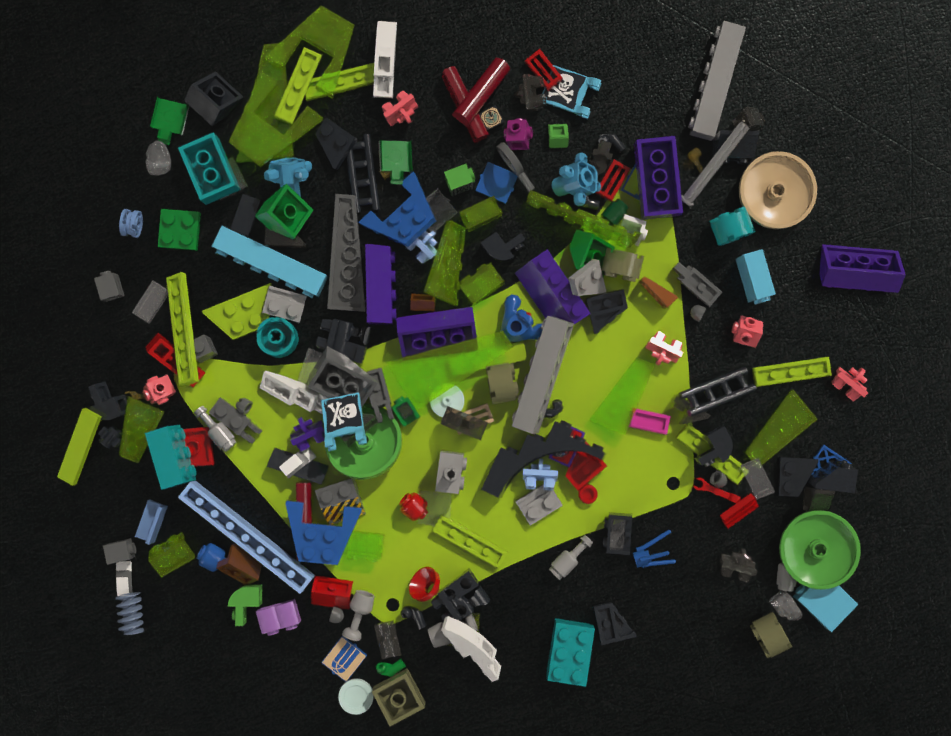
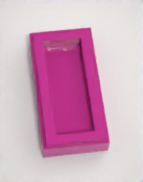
M632 408L629 427L667 435L671 416Z

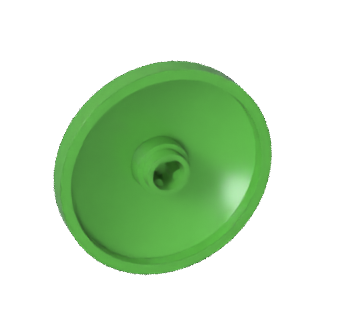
M364 403L362 406L367 444L359 445L355 434L335 437L336 450L328 451V447H325L330 462L343 475L359 480L375 478L388 471L397 461L402 448L401 429L395 418L389 419L387 410L383 407L379 408L383 419L381 423H378L372 405Z
M823 510L808 511L790 521L782 533L779 546L780 558L788 574L800 584L813 589H830L841 585L853 575L860 560V542L853 527L841 516Z

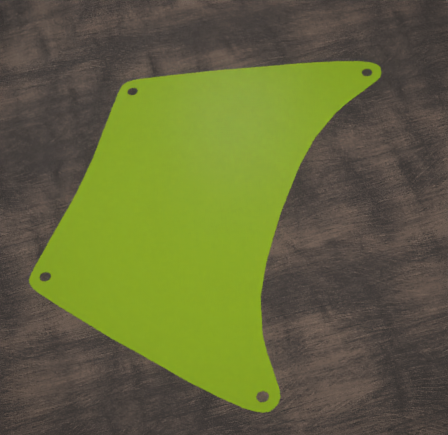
M635 167L624 190L634 195L636 193L639 195ZM626 177L613 201L620 199L629 208L626 211V215L641 219L639 200L621 191L627 180ZM607 200L598 215L584 230V232L593 233L615 247L614 250L638 254L637 258L640 255L644 256L639 279H636L635 282L623 280L622 275L618 274L616 278L605 275L603 277L606 288L605 293L624 289L628 306L624 312L617 315L611 323L604 326L597 334L593 333L589 315L574 324L547 408L552 407V402L559 399L564 406L563 410L553 418H544L540 431L537 433L544 437V442H546L554 422L560 423L563 420L572 424V427L585 432L583 438L586 439L590 446L594 443L604 448L602 452L607 453L604 459L607 467L587 483L594 486L598 492L596 501L591 504H585L579 499L577 489L566 478L565 475L569 467L548 458L549 455L539 459H543V464L550 465V470L558 471L554 492L563 506L531 526L515 502L533 491L532 489L525 488L523 469L513 478L502 498L481 490L500 448L506 449L509 446L518 450L517 455H519L527 435L533 436L534 434L512 426V416L519 405L518 398L515 401L492 404L486 369L453 376L449 357L516 343L506 342L501 338V325L505 311L504 301L511 294L518 295L521 299V305L517 311L522 309L531 313L534 322L532 327L543 323L544 316L520 281L471 306L473 308L478 350L403 361L399 338H395L368 348L362 364L354 362L365 372L382 368L392 403L391 407L395 405L394 401L402 396L404 398L409 397L421 416L403 427L393 411L394 418L399 424L402 433L400 455L395 464L382 475L365 480L355 479L366 514L359 516L339 564H324L337 579L353 581L351 592L353 595L356 590H364L375 596L371 611L374 617L384 623L394 624L404 620L401 616V611L405 606H411L420 611L432 606L431 600L434 597L425 602H420L413 599L409 593V584L412 577L423 567H431L438 572L440 576L439 590L469 568L477 580L481 581L510 565L544 550L603 529L605 517H609V512L632 513V518L682 500L691 493L694 484V454L692 450L676 439L687 423L692 425V417H689L687 410L691 409L688 399L681 400L679 397V392L690 388L681 283L677 279L679 275L672 269L679 262L672 217L644 220L647 221L645 229L648 230L647 236L644 241H640L639 246H635V238L618 233L622 220L616 227L611 226L610 228L602 223L601 214L611 203ZM570 244L554 257V260L568 280L570 276L578 271L575 268L569 249ZM645 276L675 294L678 298L668 308L663 309L639 283V280ZM599 294L583 295L579 297L587 307L586 298ZM658 331L666 335L664 343L668 345L671 344L672 340L682 342L681 351L683 354L676 363L670 361L667 364L662 361L658 366L655 364L657 358L651 356L652 351L645 349L648 341ZM534 339L524 340L528 360L513 363L515 370V380L513 382H517L518 397L524 390V379L529 374L531 368L530 360L533 355L535 356L537 349L535 347L537 340ZM208 359L202 363L196 361L205 374L194 387L190 385L185 387L179 386L178 376L174 373L177 388L192 412L194 413L199 407L204 406L207 408L206 413L215 423L220 421L209 414V411L220 397L235 408L240 398H246L253 402L246 416L252 420L251 422L262 429V432L260 434L255 433L247 426L244 431L255 439L252 444L229 429L235 436L237 443L224 453L291 528L286 501H296L297 482L312 481L294 475L288 478L282 471L267 467L274 448L293 454L300 451L290 441V434L295 432L294 426L299 424L298 418L302 417L304 421L312 419L313 423L320 420L323 422V414L316 410L309 412L295 403L290 406L260 389L263 373L269 371L308 385L309 374L317 362L267 366ZM441 384H453L464 395V406L460 413L488 403L494 421L458 435L452 417H441L431 408V394ZM368 397L365 403L371 404L370 398ZM408 404L399 408L404 416L412 412ZM484 408L458 418L457 421L461 422L486 412V409ZM632 408L671 416L667 435L629 427ZM485 416L480 419L461 425L459 427L460 429H464L471 425L489 419V417ZM200 417L197 418L204 427H208ZM312 436L307 440L310 444L309 449L316 455V458L313 460L329 465L324 483L321 485L312 482V523L329 525L321 511L315 490L349 479V477L340 473L332 465L326 454L325 442L316 443ZM441 450L464 453V458H467L466 471L462 470L461 477H465L463 490H459V494L435 491ZM539 459L530 463L524 469H531V464H539ZM670 477L678 478L680 481L678 489L670 490L667 487V480ZM536 481V488L544 484V481ZM415 492L428 502V513L422 520L411 521L400 512L399 502L405 494ZM440 515H444L506 550L508 553L500 568L493 567L433 533L432 529ZM614 519L613 525L623 522V520ZM343 521L332 525L342 526ZM434 584L429 586L428 593L431 591ZM391 598L399 601L400 605L396 611H390L386 607L387 601Z

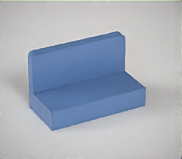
M148 500L135 537L146 540L145 543L149 545L154 543L168 506Z

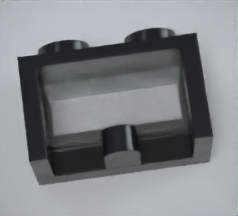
M609 512V517H605L604 528L608 529V536H604L603 547L607 548L606 553L630 555L632 513Z

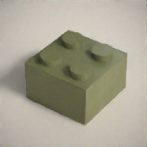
M408 668L373 686L372 693L389 726L425 708V700Z

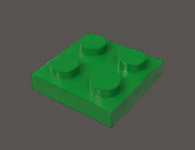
M161 209L158 247L198 251L201 213Z

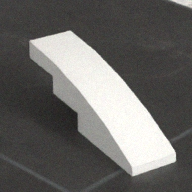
M269 371L263 373L260 389L290 406L295 403L309 412L316 410L323 414L321 400L329 399L328 397L308 388L307 384Z

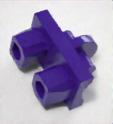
M302 417L298 418L299 424L294 426L295 432L290 434V441L293 446L296 445L300 451L308 449L310 444L307 439L312 436L316 443L324 441L325 432L322 420L313 423L312 419L304 421Z

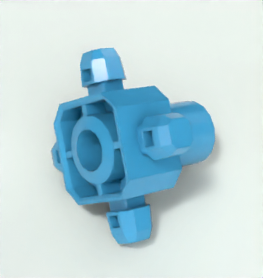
M584 153L576 155L575 163L561 167L559 171L561 176L552 181L553 192L560 197L566 194L573 195L574 203L577 206L585 204L587 195L601 190V184L597 181L598 172L594 166L587 163V156Z
M293 157L274 160L270 162L269 169L264 172L265 180L279 183L280 188L287 184L300 196L299 182L305 181L308 178V172L312 169V164L309 161Z

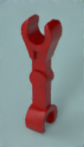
M699 477L696 479L702 482V486L698 488L693 485V488L696 490L712 492L734 503H738L741 499L740 496L711 486Z

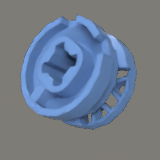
M124 209L119 222L120 234L122 236L131 235L138 238L143 225L141 211L135 210L131 212V210Z

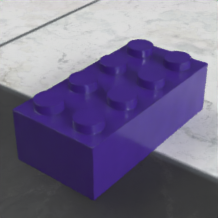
M675 136L636 140L634 143L641 220L680 216L683 213Z

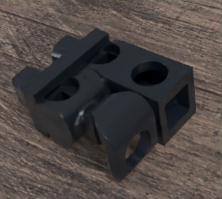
M322 319L320 329L330 333L328 339L319 336L316 347L325 350L328 346L344 354L350 360L362 364L372 327L358 328L354 327L352 322L339 319ZM351 336L358 337L366 345L350 342L349 339Z
M470 568L441 588L431 600L436 610L443 605L447 607L448 611L441 615L443 621L447 616L461 621L474 612V606L486 605L490 602V598L482 586L479 585V581ZM477 587L474 596L472 595L468 599L464 596Z

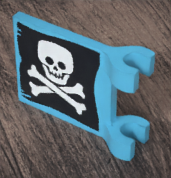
M553 65L563 77V80L559 81L556 86L551 87L549 91L544 87L540 101L588 119L590 108L581 106L588 87L599 91L601 80ZM551 71L550 75L553 79H555L556 76Z
M359 392L321 400L325 430L324 442L325 447H328V451L336 450L335 437L355 434L359 445L367 444Z

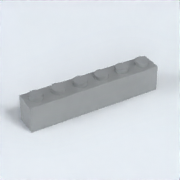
M723 21L721 26L716 27L714 37L717 39L715 45L712 44L709 51L711 60L710 63H706L703 74H706L705 81H701L698 92H701L700 99H696L693 110L696 113L694 117H691L688 128L691 129L689 135L712 141L715 137L746 29L745 26Z
M547 316L541 326L543 330L541 337L537 339L535 345L537 348L535 356L533 355L530 360L531 368L529 374L524 379L525 387L518 397L519 405L512 416L513 427L531 434L539 433L574 323L553 316Z

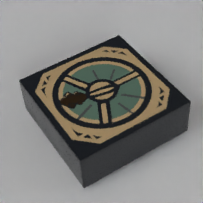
M496 105L479 113L487 131L504 123Z

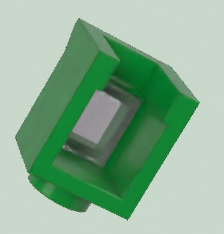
M402 396L394 401L395 405L391 407L403 427L421 417L409 397L404 398Z

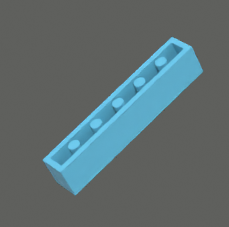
M221 226L212 247L217 249V254L224 257L230 255L234 257V262L243 266L244 263L251 265V270L260 274L264 271L269 274L268 278L277 282L281 279L286 282L285 286L294 290L298 287L303 290L302 294L311 298L314 295L320 296L328 279L326 274L224 226Z

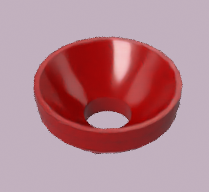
M423 567L418 570L409 584L411 597L417 601L425 602L436 596L440 586L438 572L431 567ZM434 584L433 588L428 593L429 586Z

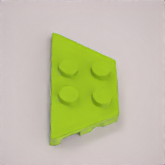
M269 283L205 309L202 312L233 340L257 331L259 325L264 320L270 318L269 314L262 313L268 287L272 286V284Z

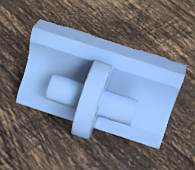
M425 231L409 247H406L410 251L416 246L421 249L420 253L416 256L421 263H425L439 254L434 248L437 244L433 239L436 235L434 231L430 233Z
M539 459V464H531V469H523V480H525L526 489H536V481H544V490H554L555 482L558 479V471L550 470V465L543 464V459Z

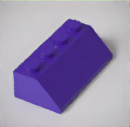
M365 244L367 323L369 325H393V320L397 318L396 309H393V301H396V290H392V282H396L395 270L392 271V263H395V251H392L390 246Z
M822 244L819 272L822 286L899 293L906 274L898 251Z
M548 249L515 272L545 319L547 316H553L576 324L591 314L581 298L572 294L569 280Z
M472 307L396 318L403 361L478 350Z

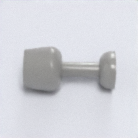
M356 590L350 602V608L355 614L351 627L343 630L342 635L345 638L360 641L361 632L358 630L362 615L369 614L372 611L375 597L372 593Z
M471 613L465 617L466 621L462 623L478 631L476 621ZM440 622L428 629L429 637L434 647L451 643L441 631L444 622Z

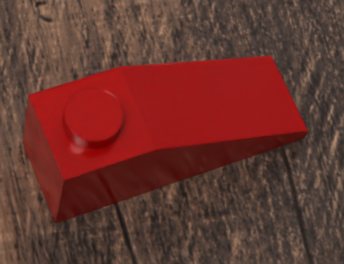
M158 333L146 346L147 353L178 376L174 345ZM197 365L198 379L200 380L205 372Z

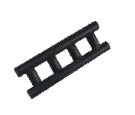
M370 134L362 135L363 141L355 142L346 157L351 195L356 196L357 213H361L360 206L372 205L373 211L380 210ZM364 149L366 160L354 161L353 150ZM367 167L368 179L357 180L355 169ZM369 186L371 197L359 199L358 188Z
M739 368L679 392L680 399L687 398L692 407L687 410L688 416H695L756 391L755 384L748 385L743 376L748 373L747 368ZM736 378L741 389L732 392L727 381ZM717 385L721 386L725 394L719 398H715L711 388ZM704 391L709 402L699 405L695 394Z

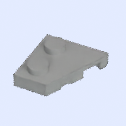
M592 259L569 277L573 295L583 296L606 292L600 262L597 259Z

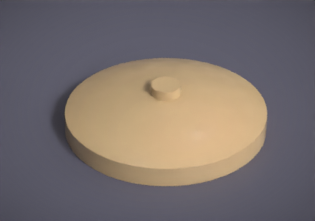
M770 152L758 157L745 169L739 183L740 203L742 207H746L750 219L770 229H784L801 222L811 212L817 197V183L811 168L801 158L787 152Z

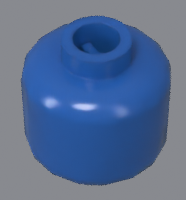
M212 543L206 546L203 545L196 558L199 560L198 564L209 571L215 572L218 570L216 569L218 562L225 559V550Z

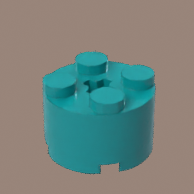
M745 206L734 210L735 212L730 214L726 212L710 220L718 246L739 240V238L755 233Z
M268 318L257 329V344L259 348L272 357L282 358L290 355L296 349L299 342L297 330L290 322L283 318ZM276 334L280 335L279 341L275 338Z

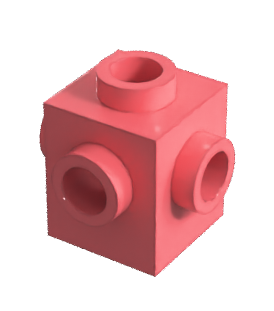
M741 315L738 322H734L731 332L734 333L733 341L756 348L763 334V322Z
M168 375L158 378V376L152 377L147 380V384L143 387V395L147 401L150 400L152 405L155 403L161 405L169 401L168 397L173 396L176 392Z

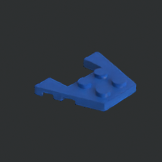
M414 172L404 179L402 184L411 196L383 222L370 211L359 221L362 227L371 229L377 234H382L388 237V239L409 247L436 222L418 177Z
M286 501L298 561L338 565L362 512V508L344 506L342 526L303 523L304 502Z

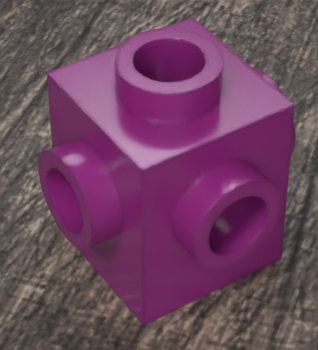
M520 118L508 120L507 128L504 129V138L508 147L511 150H528L529 140L533 137L532 127H529L527 120Z

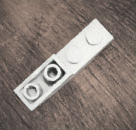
M378 21L373 97L393 98L397 22Z
M449 616L445 617L441 631L454 645L456 651H459L463 658L470 655L472 660L482 669L484 675L492 682L498 680L501 665L495 659L497 650L493 645L470 626Z

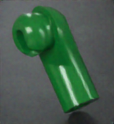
M401 659L394 664L379 662L376 665V670L381 675L392 677L405 668L406 665Z

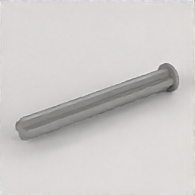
M740 122L685 195H681L684 203L689 206L694 205L693 201L749 130V126L746 123Z

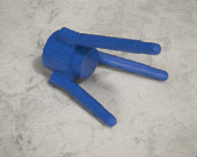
M667 530L643 546L636 548L637 552H634L633 556L637 568L676 563V560L651 562V559L669 555L668 551L650 555L648 550L644 551L670 534L671 530Z

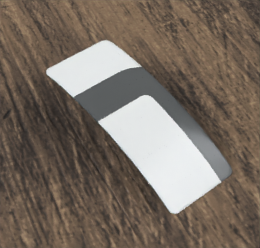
M309 448L299 451L279 468L290 478L315 459L316 455Z
M131 561L116 563L117 596L133 593Z

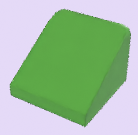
M567 124L548 125L549 148H567L569 141Z

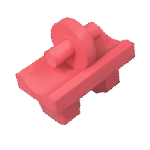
M405 91L397 95L398 103L393 106L390 102L382 105L383 115L390 126L397 122L400 124L404 120L408 124L411 123L410 116L418 108L413 95H408Z
M659 331L648 341L645 349L652 351L651 356L657 358L655 364L658 366L662 361L667 364L670 361L676 363L683 354L681 351L682 342L672 340L671 344L668 345L664 343L666 335Z
M839 367L836 370L837 375L832 380V384L839 390L846 383L850 385L851 388L845 394L852 401H855L861 395L865 397L868 394L867 388L858 382L859 380L864 384L867 381L863 376L865 370L860 368L856 371L852 367L849 370L853 375L851 376Z

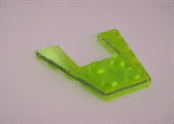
M320 6L269 52L265 58L268 62L283 69L302 39L334 58L317 83L316 89L333 98L354 30V24L327 8Z
M262 71L257 84L252 90V95L248 103H246L242 117L238 121L229 141L233 147L260 167L323 121L322 116L307 106L283 135L256 115V111L278 86L276 81Z

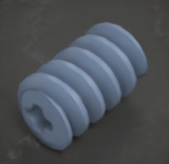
M140 592L126 593L116 597L117 600L122 601L116 607L122 608V611L118 612L117 615L123 616L122 619L118 620V623H122L124 626L118 628V630L124 631V635L138 634L144 631L143 628L139 627L143 624V620L138 619L143 614L137 612L142 609V605L136 604L141 601V597L136 596Z

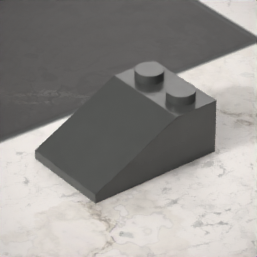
M327 346L309 374L307 387L328 398L359 392L362 408L378 384V381L344 354Z

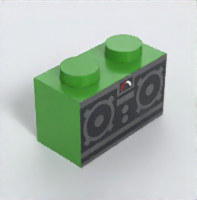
M466 164L444 172L451 196L473 189L475 176L472 168L468 169Z

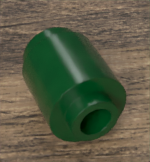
M620 199L612 201L601 214L602 223L609 228L611 226L616 227L624 215L627 214L628 206Z

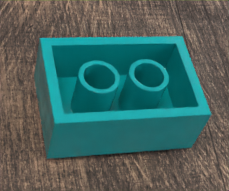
M214 132L178 147L199 199L205 205L241 190L222 144Z
M180 425L166 426L145 433L161 490L196 480V469L194 465H191V452L189 447L185 446L184 439L186 435Z
M555 618L546 673L548 681L586 687L595 631L593 624Z

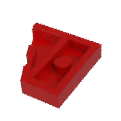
M576 452L565 476L579 491L603 471L607 465L603 460L586 452Z

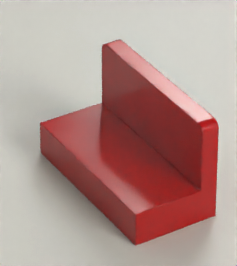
M315 576L311 591V604L349 609L353 581Z

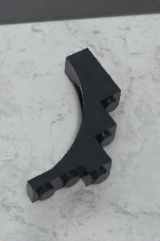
M563 420L560 423L555 421L546 442H544V437L535 433L533 436L527 435L519 455H517L518 450L509 446L506 449L501 447L481 490L502 498L508 485L522 469L535 460L550 454L565 451L586 452L604 461L607 453L602 452L604 448L593 443L592 446L585 444L586 439L575 435V438H572L575 431L571 429L572 424Z

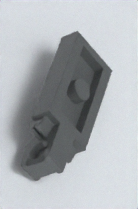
M678 262L672 268L679 275L677 279L706 306L710 307L722 293L721 290L694 267L692 268L688 265L685 268Z

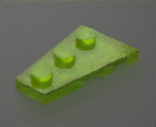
M128 396L119 452L121 457L139 463L148 445L145 433L156 429L164 411Z

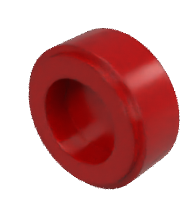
M586 484L578 491V497L583 503L591 504L596 501L598 492L594 486Z

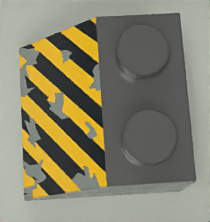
M353 478L315 490L321 511L329 525L343 521L344 506L361 507L362 512L360 515L366 514L356 481Z

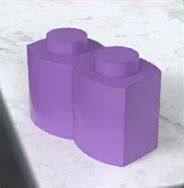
M295 599L263 607L256 611L261 633H267L268 636L279 633L278 629H295L298 627L297 624L301 622Z

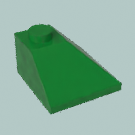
M285 184L264 202L255 217L268 229L294 239L313 212V209L292 188Z
M576 230L569 247L577 270L581 269L592 259L599 260L602 269L606 248H611V253L615 249L613 245L595 234Z

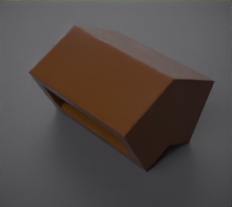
M411 294L410 310L435 312V295Z

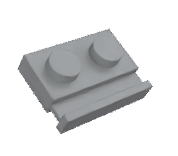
M269 286L262 313L300 323L307 296Z
M544 484L515 501L530 526L563 506L554 490L543 489Z

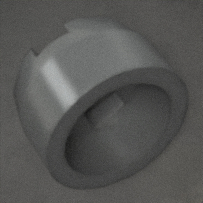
M700 305L693 306L690 312L691 317L700 322L706 308Z
M240 398L239 402L236 403V409L243 415H246L250 411L253 402L246 398Z
M716 471L711 475L710 483L718 488L724 487L727 484V477L721 471Z
M333 607L329 622L339 623L343 620L344 613L340 608Z

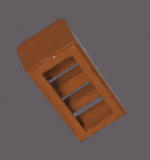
M645 276L639 280V283L663 309L668 308L678 298L675 294Z

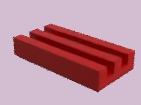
M540 49L525 60L526 65L547 91L563 80V77ZM538 55L548 66V68L552 71V73L556 76L555 79L551 77V75L547 72V70L536 58ZM532 60L550 81L549 84L533 66V64L531 63Z
M614 159L600 183L601 190L595 194L601 195L602 198L612 202L631 168ZM615 165L618 166L605 192L601 191ZM622 169H624L625 172L623 173L621 179L616 185L611 196L608 195L619 173Z
M749 494L722 513L720 517L724 525L729 529L758 508L759 505L755 497Z

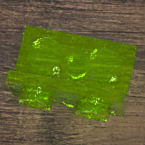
M183 533L171 536L166 542L161 545H155L149 551V562L161 577L195 559V554L184 541Z

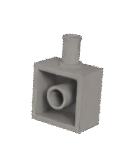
M441 450L435 491L459 494V490H463L465 477H461L462 470L466 471L467 458H464V453Z

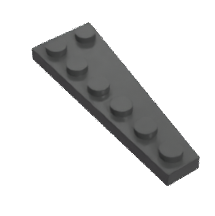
M335 194L327 309L366 312L356 196Z

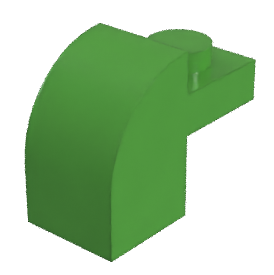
M262 584L244 585L231 595L228 607H235L232 612L235 626H244L247 623V607H259L262 604Z

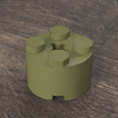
M606 248L601 271H604L603 275L616 278L618 274L622 275L623 280L632 282L639 279L644 256L640 255L637 258L638 254L621 250H613V253H611V248Z
M508 362L486 366L492 404L515 401L518 398L519 391L517 382H513L515 380L513 363L509 364Z
M773 612L752 622L753 624L750 625L757 640L762 639L759 644L767 658L774 657L792 648L787 635Z

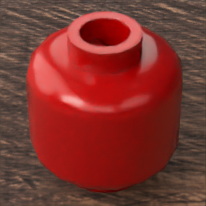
M415 492L405 494L399 502L400 512L411 521L422 520L428 513V502Z

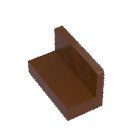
M232 544L228 557L219 561L216 569L244 585H248L258 581L262 563L240 546Z

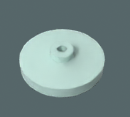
M441 384L431 394V408L437 415L450 418L459 414L462 410L464 395L453 384Z
M351 679L342 685L338 698L341 707L346 712L357 715L364 713L370 708L374 695L371 686L366 681Z

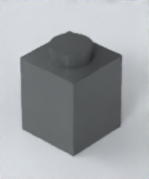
M106 271L100 273V277L94 278L101 301L107 302L124 297L118 274Z
M202 335L194 339L196 361L202 363L218 355L210 337Z
M131 539L103 545L107 565L130 560L136 554V546L134 542L132 543Z

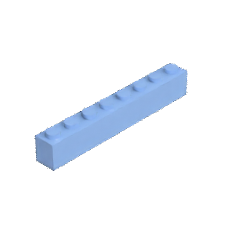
M197 481L190 482L179 495V499L299 594L303 592L315 575Z

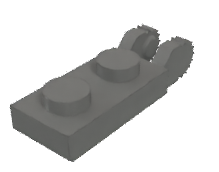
M382 368L367 371L366 373L378 381V384L369 396L378 423H381L383 419L379 408L386 406L389 419H394L391 408L392 403Z
M221 397L209 411V414L252 444L255 439L244 431L247 426L255 433L260 434L262 432V429L251 422L250 418L240 413Z

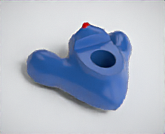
M511 294L504 301L505 311L501 325V338L506 342H518L529 339L537 340L541 337L543 331L541 329L542 323L532 327L534 322L531 313L522 309L517 311L521 305V299L518 295Z

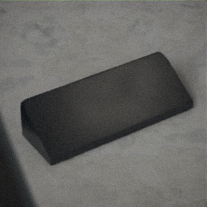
M274 448L267 467L281 471L279 467L295 454ZM312 460L298 470L294 476L322 485L329 465Z

